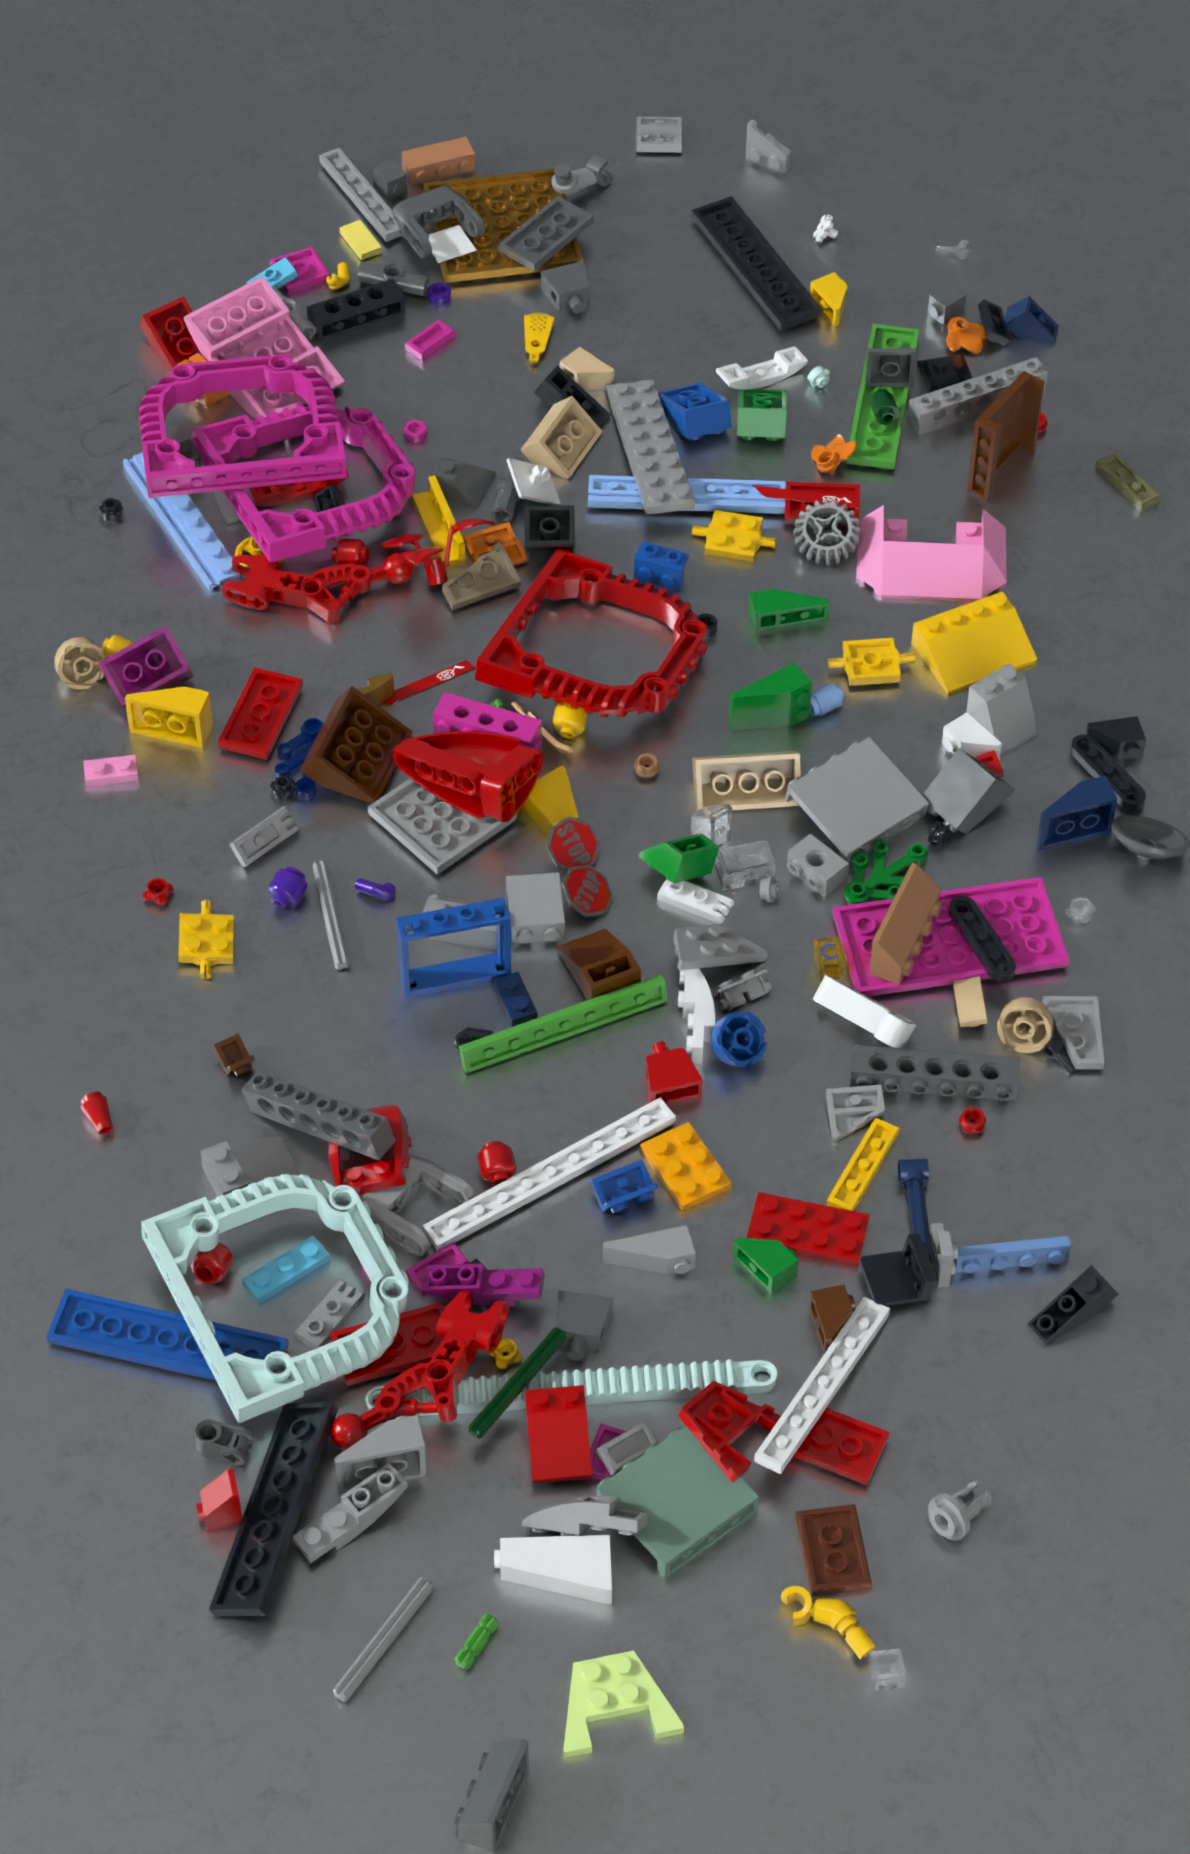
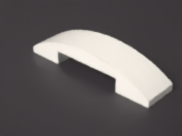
M794 346L776 351L773 360L741 368L737 363L717 368L716 373L731 388L742 390L757 389L772 385L793 375L806 366L808 360Z

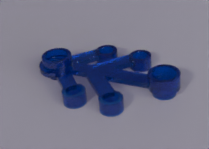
M317 718L307 719L300 729L301 734L277 747L279 759L285 762L275 766V777H290L291 770L304 762L323 726L321 720ZM306 743V748L293 756V750ZM304 773L302 778L295 783L296 796L300 800L308 802L317 793L315 781Z

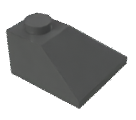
M868 348L865 387H913L917 349Z
M440 458L431 476H436L445 499L477 508L496 476V472L454 459Z

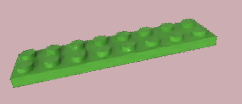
M872 324L868 348L917 349L920 329ZM866 355L849 441H855L857 445L854 453L846 459V463L894 470L910 387H865ZM877 390H887L895 399L899 410V417L891 424L882 425L876 421L870 401L873 393Z

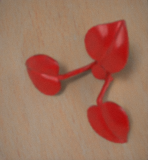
M471 518L450 525L444 561H442L441 557L431 558V556L444 551L443 547L421 548L418 540L424 538L422 534L401 535L383 542L382 547L385 550L387 547H398L406 544L416 546L417 549L402 553V558L416 566L423 562L429 585L443 584L448 581L446 567H450L449 557L453 534L481 524L495 526V522Z

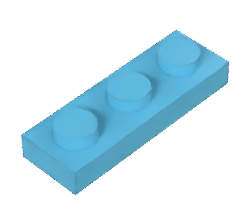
M313 1235L244 1277L242 1285L259 1305L329 1262L330 1254Z

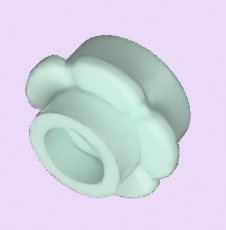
M822 366L815 367L808 375L810 385L813 388L817 386L822 388L827 385L830 380L828 376L830 371Z

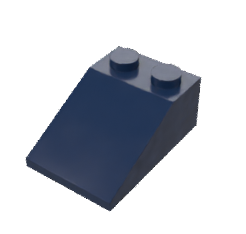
M1106 775L1081 781L1041 813L1036 844L1038 850L1112 832L1111 826L1115 817L1118 798Z

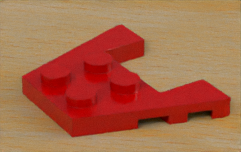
M713 1380L681 1408L678 1417L729 1480L734 1483L749 1469L752 1462L730 1445L755 1422L771 1432L781 1416L774 1413L775 1408L767 1404L761 1407L747 1401V1395Z

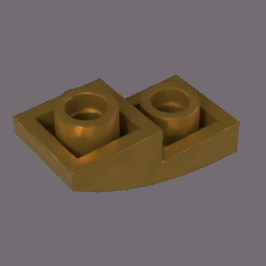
M392 672L368 678V687L357 689L374 703L380 705L395 693Z

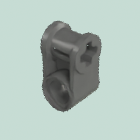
M205 1419L197 1424L195 1427V1447L200 1455L224 1461L233 1466L244 1465L246 1460L245 1452L248 1445L252 1444L254 1440V1434L251 1431L212 1419ZM207 1436L214 1437V1438L211 1439V1440H205V1439H203L204 1437H207Z

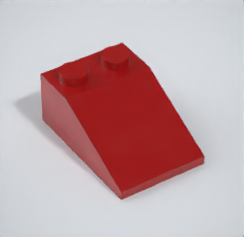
M184 296L142 315L140 328L151 347L170 370L177 366L178 363L185 359L189 360V357L197 353L202 355L184 321V316L193 312Z
M584 1385L525 1390L532 1483L591 1479L592 1467Z

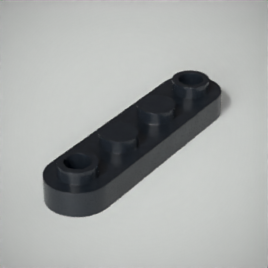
M1086 734L1074 737L1071 743L1072 756L1093 778L1106 775L1118 798L1117 803L1123 809L1128 811L1142 809L1146 799L1144 789L1095 738Z
M967 896L954 897L949 904V916L987 974L997 982L1011 980L1015 974L1016 963L975 901Z

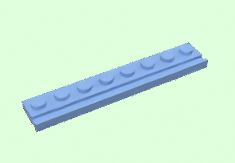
M143 452L134 455L131 460L124 459V468L208 590L213 591L214 587H223L224 583L243 579L242 575L232 570V557L188 494L148 498Z
M589 475V508L644 509L634 476ZM687 478L695 500V509L682 511L714 512V510L725 512L785 514V499L764 497L752 486L785 489V481Z

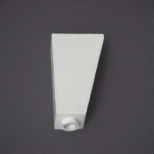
M610 1535L500 1538V1550H494L495 1568H501V1580L602 1604H612Z

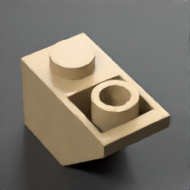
M581 347L560 361V368L584 390H606V385L614 384L615 370Z

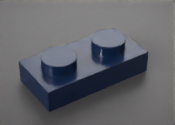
M519 972L493 979V987L512 1027L538 1018V1012Z

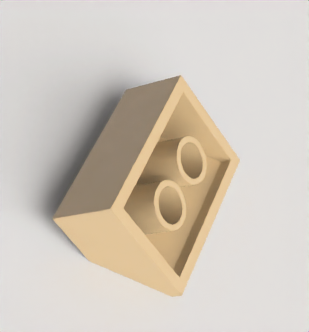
M571 396L553 404L521 448V451L531 463L546 466L551 474L568 479L598 439L602 430L574 397Z

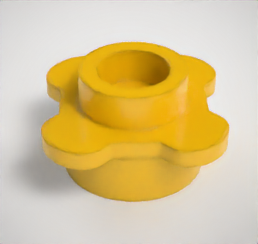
M501 1339L495 1351L489 1353L490 1356L494 1357L496 1367L502 1370L512 1363H520L523 1359V1355L517 1351V1345L513 1339Z

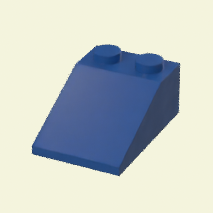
M700 382L658 393L662 407L677 432L688 440H698L702 438V435L721 434L725 429L732 428L729 400Z

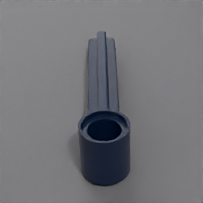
M928 1159L898 1160L899 1185H902L908 1193L912 1233L920 1234L923 1244H926L928 1247L930 1258L932 1256L924 1192V1187L929 1183Z

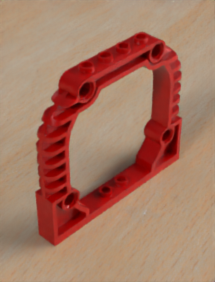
M557 548L478 657L475 680L532 699L536 693L542 694V698L545 700L553 698L556 699L557 704L563 705L568 703L572 709L577 710L580 707L585 709V713L590 715L593 712H598L600 717L617 714V717L620 718L633 711H637V715L643 714L646 711L660 713L667 708L671 700H676L680 686H685L688 680L689 672L695 671L699 657H704L708 647V643L705 642L707 626L704 622L698 620L697 613L694 614L688 601L683 602L679 594L674 593L672 595L664 587H661L660 590L655 589L654 584L649 582L646 585L640 584V579L633 578L632 581L628 580L626 575L622 573L618 576L613 575V566ZM545 598L553 601L579 598L582 602L589 604L603 600L652 616L666 623L673 630L672 649L657 672L644 673L637 678L634 684L621 686L596 683L547 666L541 655L527 653L519 644L517 637L521 631L524 632L531 617L534 618L537 615L539 606Z

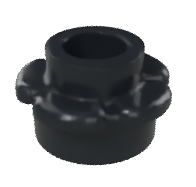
M108 498L102 501L99 506V512L105 520L114 521L122 515V503L117 499Z
M279 776L275 778V781L271 782L270 789L277 799L287 800L293 796L296 782L291 777Z

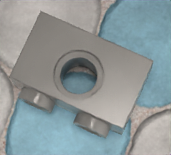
M809 834L788 850L787 868L793 875L799 876L812 890L818 891L824 897L847 881L849 863L812 834Z

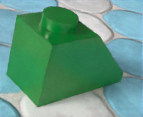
M737 1238L734 1240L733 1257L771 1294L797 1276L798 1257L791 1248H786L780 1241Z

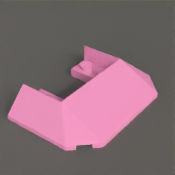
M884 505L859 520L861 534L858 536L860 541L857 545L856 579L863 584H869L874 588V593L880 598L974 602L988 597L995 589L1000 590L1006 586V527L984 509L981 523H956V544L907 542V520L884 519Z

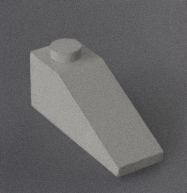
M687 1225L603 1243V1260L607 1264L666 1275L673 1273L682 1274L695 1269L696 1252Z

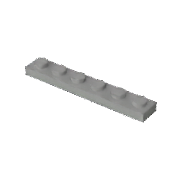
M340 148L319 155L322 166L385 242L402 236L393 217V211Z

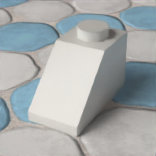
M968 712L944 726L942 744L947 751L955 754L958 749H961L976 757L995 750L1000 760L1002 743Z

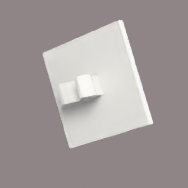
M511 458L507 459L519 498L555 506L561 505L548 467Z

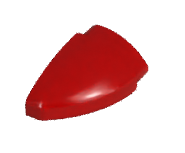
M481 731L441 732L412 737L403 740L393 749V757L397 767L428 792L477 819L488 816L504 823L509 822L522 808L536 784L544 763L543 752L523 745L520 738Z

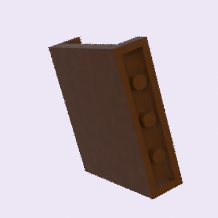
M1023 371L975 421L967 486L968 492L988 502L993 496L996 472L1020 447L1031 453L1035 452L1044 380Z

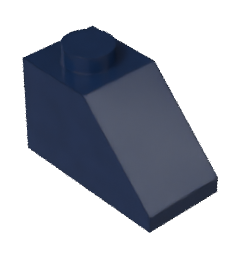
M1030 296L1007 307L1004 324L1018 338L1046 343L1056 342L1059 325Z

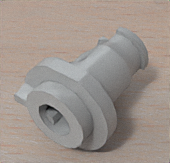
M978 1481L970 1482L966 1489L959 1490L952 1496L948 1494L937 1495L928 1505L931 1525L937 1533L947 1539L954 1541L962 1539L969 1533L970 1520L976 1517L981 1509H986L992 1504L990 1491L984 1492L968 1505L965 1503L975 1496L973 1490L978 1487Z

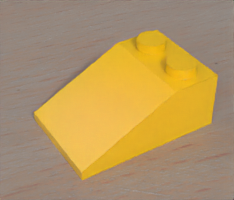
M178 687L127 694L125 697L129 732L203 749L213 728L209 692L189 687Z

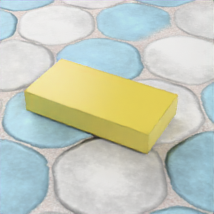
M361 220L340 227V234L361 261L382 253L381 245Z

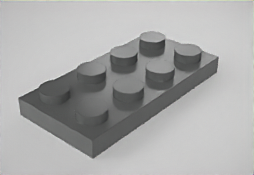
M557 196L498 244V251L527 268L536 271L593 224L594 216Z

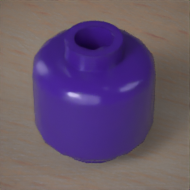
M293 867L278 870L268 887V892L273 897L272 902L281 908H286L287 905H298L308 888L305 880L306 876Z

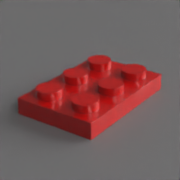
M786 482V489L858 498L860 508V484ZM786 500L785 524H795V520L800 519V511L806 512L807 505L814 508V503ZM848 507L847 512L853 510L855 513L854 518L859 520V508Z
M826 1408L793 1457L868 1485L889 1439L890 1432Z

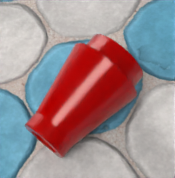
M99 1091L85 1095L81 1099L82 1112L96 1128L99 1135L111 1132L114 1126L111 1121L106 1096H102V1093Z

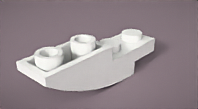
M699 968L680 970L679 985H684L685 987L684 991H679L678 1007H683V1018L688 1019V1030H693V1036L687 1035L686 1052H692L691 1061L693 1063L702 1064L703 1042H711V1032L715 1026L714 1001L708 983Z

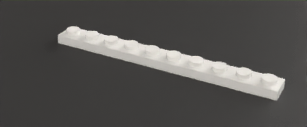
M658 1098L422 1225L423 1233L435 1249L439 1251L675 1124L676 1116L665 1102Z

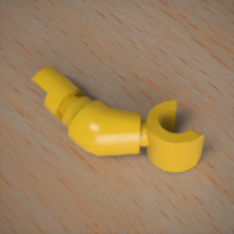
M790 1586L782 1592L781 1601L789 1605L793 1602H798L804 1606L801 1611L793 1613V1626H801L807 1623L811 1617H814V1622L830 1626L834 1631H839L842 1636L846 1635V1642L860 1660L870 1654L876 1647L864 1627H858L859 1621L855 1617L857 1613L844 1600L816 1598V1602H814L809 1592L800 1586Z

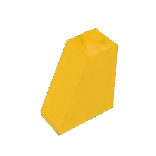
M563 765L537 779L531 794L522 806L523 810L548 836L551 827L564 819L572 817L579 820L567 772Z

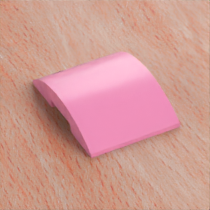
M263 276L184 316V321L195 344L207 361L279 354L287 355L292 359V362L303 364L307 370L318 372L322 378L328 381L332 390L345 384V380L318 346L313 348L289 317L290 310ZM265 387L229 391V394L254 418L258 415L267 417L269 412L276 411L277 414L282 413V409L287 407L293 410L296 405L308 404L305 399L294 392L275 393L267 390Z

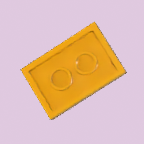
M689 1122L640 1144V1152L682 1212L731 1189V1181Z

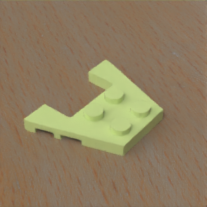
M634 1650L573 1663L564 1740V1758L592 1752L587 1722L648 1710L656 1739L684 1734L682 1721Z

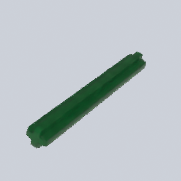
M555 1327L550 1331L468 1426L470 1435L476 1439H480L485 1435L566 1341V1333L563 1330Z

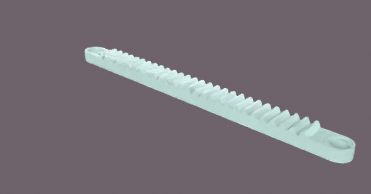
M728 1359L725 1363L716 1360L713 1364L704 1361L702 1364L692 1362L690 1365H686L682 1362L678 1366L669 1363L666 1367L657 1364L654 1368L645 1365L643 1368L633 1366L631 1369L623 1366L620 1370L610 1367L608 1371L598 1368L594 1372L591 1369H586L585 1372L575 1370L573 1373L564 1370L561 1374L552 1371L549 1375L540 1372L538 1375H535L505 1411L526 1409L525 1390L584 1385L586 1405L694 1398L713 1380L743 1394L767 1393L776 1386L777 1369L771 1362L764 1360L733 1362L731 1359ZM762 1371L768 1373L771 1378L766 1382H760L755 1378V1374ZM505 1374L502 1378L493 1375L490 1379H487L485 1376H481L476 1380L473 1377H469L467 1380L462 1379L457 1388V1414L480 1413L510 1379V1376ZM377 1386L368 1391L365 1398L367 1411L375 1407L372 1402L380 1395L384 1386ZM426 1389L417 1390L404 1398L418 1399V1402H434L433 1395ZM419 1413L418 1417L436 1416L438 1413Z

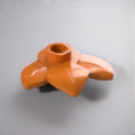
M953 317L948 323L949 334L946 337V343L950 350L956 352L963 347L979 355L983 346L982 341L988 340L985 336L984 327L977 323H969L962 317Z
M838 434L826 447L815 445L811 452V458L817 463V468L820 472H832L838 467L840 462L848 459L854 453L857 444L855 441L846 443L844 438Z

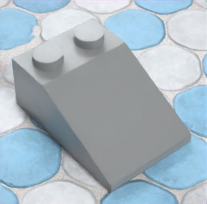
M280 1136L227 1140L200 1151L203 1171L217 1197L232 1193L235 1189L247 1187L248 1184L253 1182H260L267 1177H276L281 1174L299 1176L301 1174Z
M418 1415L399 1416L394 1420L387 1421L335 1457L338 1493L349 1491L389 1462L404 1480L427 1476L425 1444Z

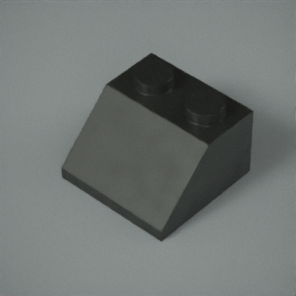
M574 505L525 506V548L575 547Z

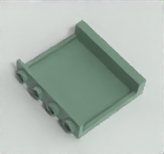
M686 1425L682 1428L674 1429L667 1439L660 1444L651 1445L644 1455L637 1460L628 1461L620 1472L612 1477L604 1478L596 1488V1495L620 1497L619 1509L648 1513L647 1526L638 1531L635 1537L657 1560V1570L664 1578L757 1513L759 1496L741 1477L734 1483L729 1480Z

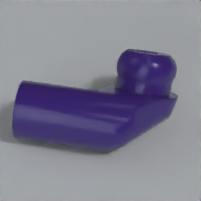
M361 878L355 882L356 891L368 894L382 901L391 900L396 893V888L391 883L381 885Z

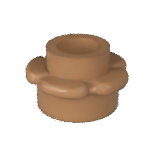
M646 753L637 758L634 768L641 777H653L658 773L660 764L654 755Z

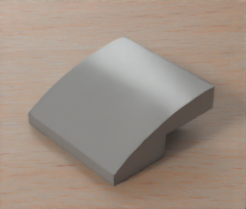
M637 117L636 152L682 153V117Z

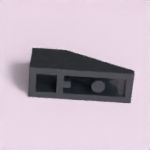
M558 365L533 392L550 409L553 404L573 396L598 427L611 415Z

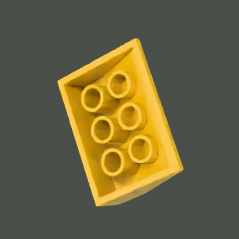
M1003 591L913 623L911 644L947 695L969 688L974 683L1008 663L1016 670L1037 663V657L1016 609Z

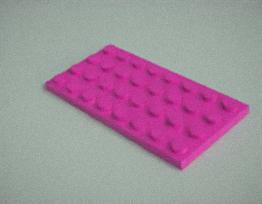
M1042 877L941 891L939 901L943 903L939 916H933L931 932L928 937H923L921 952L919 956L914 955L912 959L914 963L910 975H904L900 985L869 974L872 942L893 899L833 907V918L854 989L870 997L951 985L955 980L980 977V980L991 979L949 916L950 901L957 896H967L975 901L1016 963L1014 975L1068 967L1069 958Z

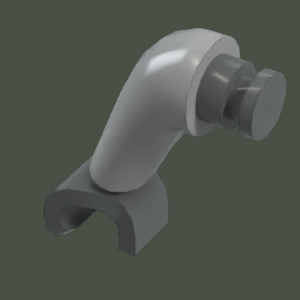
M594 154L584 168L571 171L568 164H558L554 168L551 182L553 189L558 194L569 196L595 183L606 187L612 182L613 176L604 169L608 165V161Z

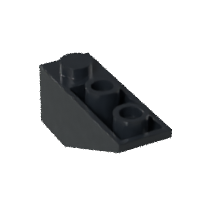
M1091 1265L1027 1324L1048 1345L1098 1314L1119 1293Z

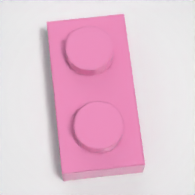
M136 755L83 761L86 787L139 781Z

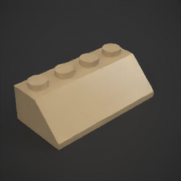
M797 751L692 758L698 812L800 806L795 799L789 802L785 801L788 784L797 777L801 778L800 753Z

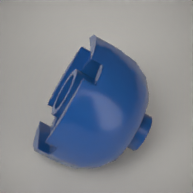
M750 1012L727 1014L715 1023L711 1032L710 1043L712 1050L717 1058L728 1066L744 1067L755 1064L763 1057L767 1048V1042H764L765 1037L763 1034L766 1033V1030L760 1019Z

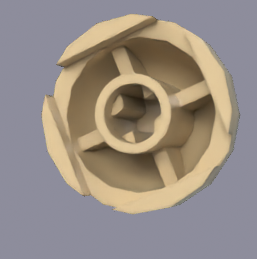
M85 637L71 638L58 648L54 657L55 670L59 678L69 688L77 690L88 689L93 686L91 683L104 677V673L98 663L106 659L102 648L93 640Z
M1021 997L1009 1002L1002 1010L997 1022V1033L1001 1041L1005 1045L1008 1043L1011 1046H1015L1014 1050L1019 1053L1040 1051L1050 1040L1053 1032V1016L1049 1008L1043 1002L1033 997Z

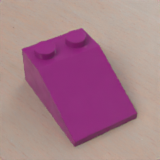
M166 626L98 663L122 707H126L125 697L127 694L175 688L194 677Z

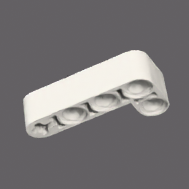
M828 975L824 976L813 997L814 1001L875 1034V1038L895 1048H904L917 1025Z

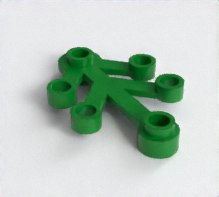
M876 840L872 844V854L874 856L873 874L866 881H864V870L868 866V857L864 853L854 854L852 857V867L854 868L853 882L848 883L844 888V897L847 902L852 905L866 903L869 899H893L895 896L892 894L897 893L904 877L894 875L911 866L912 863L923 867L927 863L928 851L925 846L919 843L911 845L907 849L905 856L884 869V858L888 853V844L883 840ZM879 885L891 886L888 888V891L874 889Z

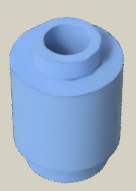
M829 683L812 691L810 715L813 717L816 715L822 716L842 706V700L844 699L842 689L838 685L835 686L833 683Z

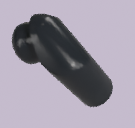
M467 1027L455 1036L454 1045L459 1049V1046L492 1035L494 1031Z

